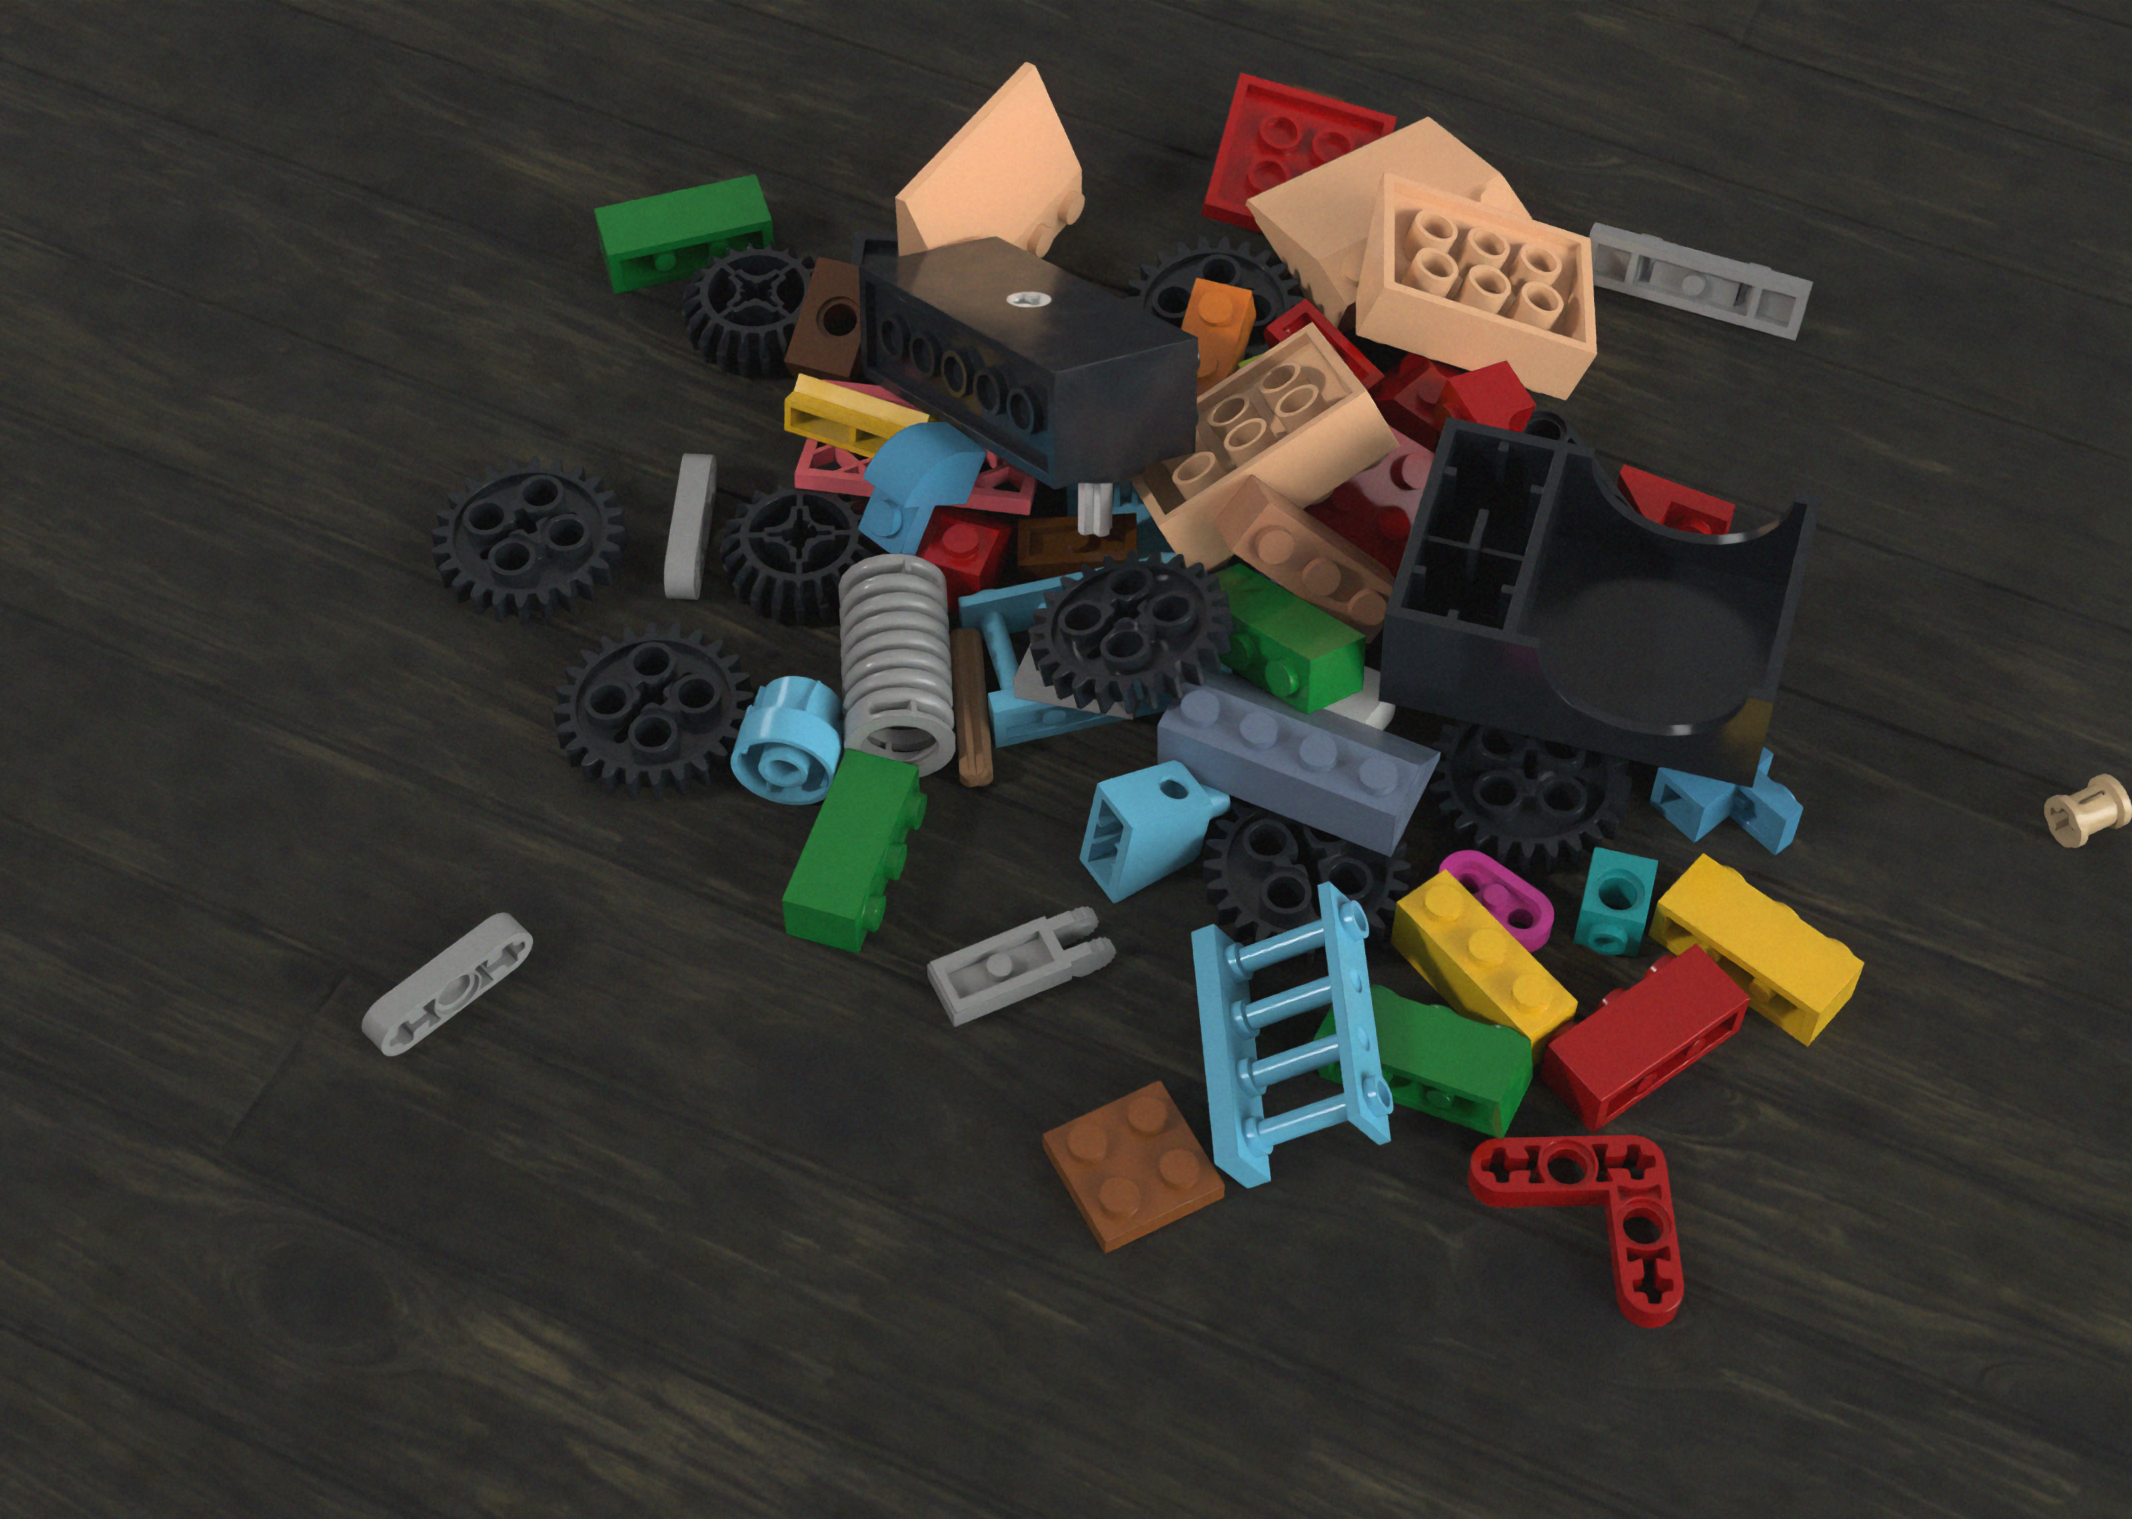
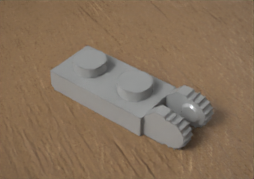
M1081 906L1073 911H1067L1049 919H1046L1045 916L933 960L927 965V975L953 1026L956 1027L1072 979V976L1084 977L1095 970H1100V968L1106 967L1108 963H1111V960L1115 958L1114 955L1117 953L1110 939L1106 937L1092 939L1090 942H1084L1063 950L1062 946L1089 936L1098 927L1097 923L1099 921L1093 909L1089 908V906Z

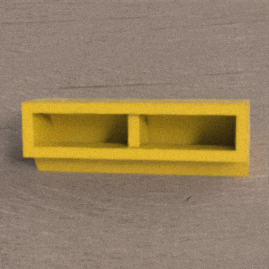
M799 373L794 391L785 398L784 430L871 459L892 436L902 429L917 423L940 422L929 414Z

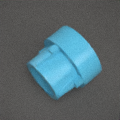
M799 676L781 677L770 682L766 688L760 686L754 705L747 707L731 756V768L739 782L756 795L782 804L807 805L825 799L844 754V745L841 739L844 722L840 720L842 704L838 696L830 688L822 684L821 681Z

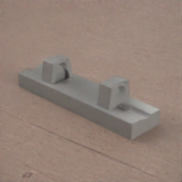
M1596 222L1593 225L1589 238H1591L1593 285L1796 340L1812 289V281L1772 271L1770 267L1751 262L1747 264L1666 242L1660 237L1642 233L1640 235ZM1740 283H1744L1738 300L1736 301Z

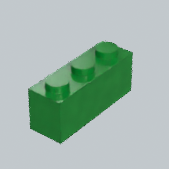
M756 174L594 209L600 249L614 294L693 277V270L705 269L708 256L723 259L727 246L736 252L746 250L749 241L755 249H765L771 242L774 244L772 219Z
M1240 563L1212 574L1218 576L1221 590L1227 591L1234 626V633L1228 635L1231 646L1230 652L1218 653L1219 661L1306 715L1363 690L1366 636Z
M849 748L846 749L782 898L787 935L859 954L867 932H877L886 907V896L883 895L889 879L894 881L899 879L907 854V845L904 844L909 829L918 830L920 828L927 807V794L920 792L918 766Z
M1370 985L1382 1077L1389 1086L1393 1102L1503 1139L1533 1078L1531 1039L1520 1036L1509 1027L1503 1025L1489 1026L1461 1017L1445 1006L1437 1004L1428 1006L1400 997L1384 986ZM1333 1004L1313 1041L1336 1034ZM1340 1061L1318 1068L1319 1077L1343 1085Z

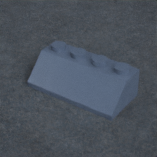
M1201 669L1205 683L1201 687L1188 682L1181 684L1183 698L1180 700L1172 698L1157 725L1158 765L1172 760L1181 762L1200 784L1389 857L1392 856L1440 759V752L1324 708L1306 715L1254 682L1220 669Z

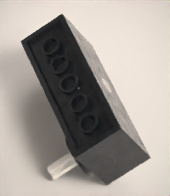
M997 236L859 265L862 376L926 414L934 416L938 421L948 422L975 443L1053 489L1078 483V532L1085 536L1094 533L1099 537L1110 534V529L1112 528L1113 483L1140 475L1149 464L1195 452L1196 426L1199 420L1197 409V370L1200 366L1198 337Z

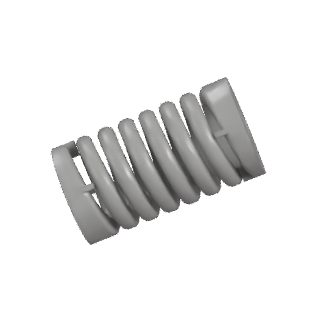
M898 553L881 554L866 558L852 565L843 574L839 583L844 754L846 749L849 748L918 766L919 777L927 776L944 767L952 759L956 751L955 734L952 731L954 727V712L951 709L953 706V692L951 689L952 674L950 670L951 655L949 651L947 581L941 569L930 561L917 556ZM923 749V750L914 751V752H894V751H913V750Z

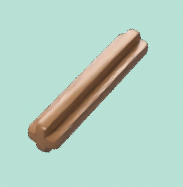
M973 627L965 630L956 628L949 636L960 782L968 788L975 786L985 787L993 780V764L982 636L979 630Z

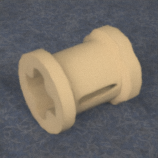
M2104 773L2092 778L2088 783V787L2070 796L2055 795L2047 799L2044 804V815L2052 835L2061 845L2066 848H2078L2087 842L2088 835L2106 827L2117 829L2127 825L2132 819V806L2128 794L2120 782L2113 776Z

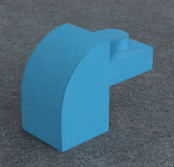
M948 422L917 423L902 429L878 450L865 470L863 478L875 487L858 530L890 554L899 553L915 556L934 507L967 503L988 451Z
M1765 747L1762 749L1753 788L1659 767L1649 801L1652 807L1694 843L1729 816L1774 855L1778 854L1793 841L1804 808L1796 801L1789 789L1780 783L1773 782L1767 777L1774 754Z

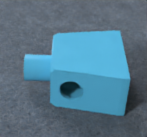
M1175 760L1097 783L1079 859L1113 903L1119 902L1194 861L1200 855L1209 820L1229 812L1231 806L1229 794L1198 783L1183 763Z

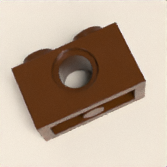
M818 256L784 360L795 381H797L799 373L820 380L864 384L865 379H867L861 373L859 266ZM845 320L857 321L855 328L849 334L844 336L832 335L834 328L840 322Z

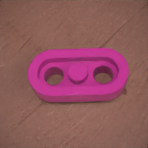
M1458 851L1448 856L1442 862L1438 874L1447 869L1463 887L1473 888L1477 893L1472 894V896L1529 953L1540 949L1548 941L1554 920V909L1550 900L1542 892L1491 857L1478 851ZM1520 922L1525 924L1528 929L1515 928L1510 923Z

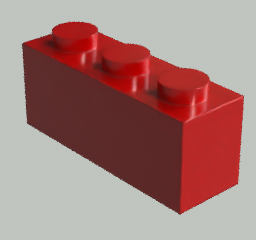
M1694 944L1677 957L1673 954L1664 955L1648 969L1643 980L1629 990L1619 987L1606 995L1596 1007L1594 1014L1579 1024L1575 1021H1569L1560 1026L1545 1044L1547 1050L1540 1078L1593 1134L1740 1030L1750 997L1697 944Z

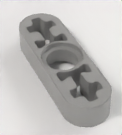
M684 453L682 457L665 558L664 588L667 599L698 600L700 596L717 487L715 455Z
M503 912L489 917L378 999L363 1018V1033L387 1056H396L407 1051L514 971L531 951L533 945L531 934L509 913Z

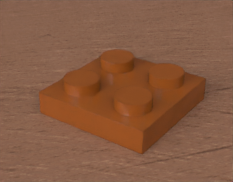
M1161 1080L1042 1134L1043 1148L1105 1254L1224 1198L1225 1185Z

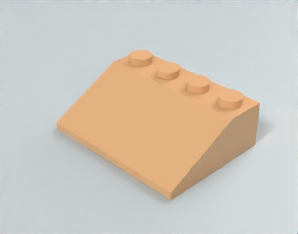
M1025 62L895 197L899 257L997 236L1042 258L1050 249L1053 239L1067 224L1072 225L1079 218L1085 203V197L1082 195V168L1035 65Z
M1429 116L1246 201L1245 206L1254 215L1256 223L1281 261L1288 266V272L1293 279H1298L1299 288L1304 296L1341 333L1356 327V294L1379 181L1384 171L1532 219L1504 176Z
M1384 171L1379 181L1356 294V335L1379 344L1393 346L1422 355L1430 360L1441 361L1470 371L1507 360L1525 388L1536 393H1543L1567 400L1597 355L1591 238Z
M1311 322L1197 397L1199 420L1196 426L1194 453L1149 464L1140 475L1129 480L1176 555H1184L1186 568L1201 562L1206 573L1223 567L1234 554L1226 545L1214 524V520L1251 474L1304 509L1309 505H1315L1326 500L1336 487L1359 472H1365L1378 466L1385 459L1386 455L1398 448L1400 444L1366 388L1315 324Z

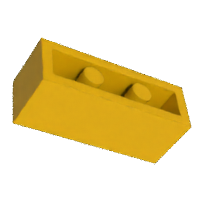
M1704 853L1657 902L1648 935L1677 956L1694 944H1697L1750 997L1748 1006L1807 1047L1852 997L1865 964L1855 957L1845 944L1836 939L1827 938L1801 920L1789 906L1782 902L1773 901L1748 884L1735 869L1726 865H1720Z
M1447 869L1397 902L1390 943L1461 1017L1489 1026L1503 1025L1513 1029L1520 1036L1531 1039L1532 1065L1535 1066L1543 1060L1547 1050L1545 1048L1547 1040L1560 1026L1574 1020L1578 1001Z

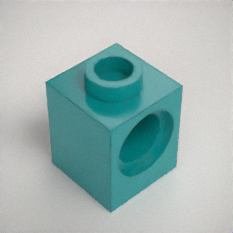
M1595 847L1573 944L1590 947L1592 950L1604 955L1621 954L1636 958L1646 924L1658 860ZM1606 905H1615L1623 910H1614Z

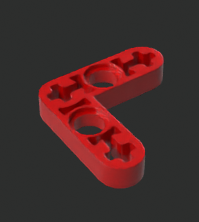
M1637 1135L1495 1138L1486 1140L1477 1146L1471 1156L1467 1182L1471 1193L1478 1201L1488 1206L1499 1208L1604 1205L1617 1302L1621 1312L1630 1322L1639 1327L1651 1329L1662 1327L1673 1320L1683 1298L1684 1280L1667 1164L1662 1150L1655 1142ZM1555 1159H1571L1583 1168L1585 1177L1575 1184H1562L1550 1175L1547 1166ZM1598 1159L1603 1160L1601 1172H1606L1604 1182L1596 1181ZM1624 1160H1635L1638 1170L1644 1171L1643 1178L1640 1180L1631 1179L1629 1170L1622 1168ZM1528 1161L1537 1162L1534 1184L1528 1182L1531 1170H1526ZM1491 1163L1502 1164L1504 1172L1510 1174L1508 1182H1496L1494 1173L1489 1172ZM1630 1218H1647L1658 1227L1661 1234L1660 1239L1650 1244L1637 1243L1626 1235L1623 1224ZM1654 1264L1651 1276L1655 1292L1662 1294L1659 1304L1649 1303L1646 1293L1639 1292L1644 1277L1645 1265Z

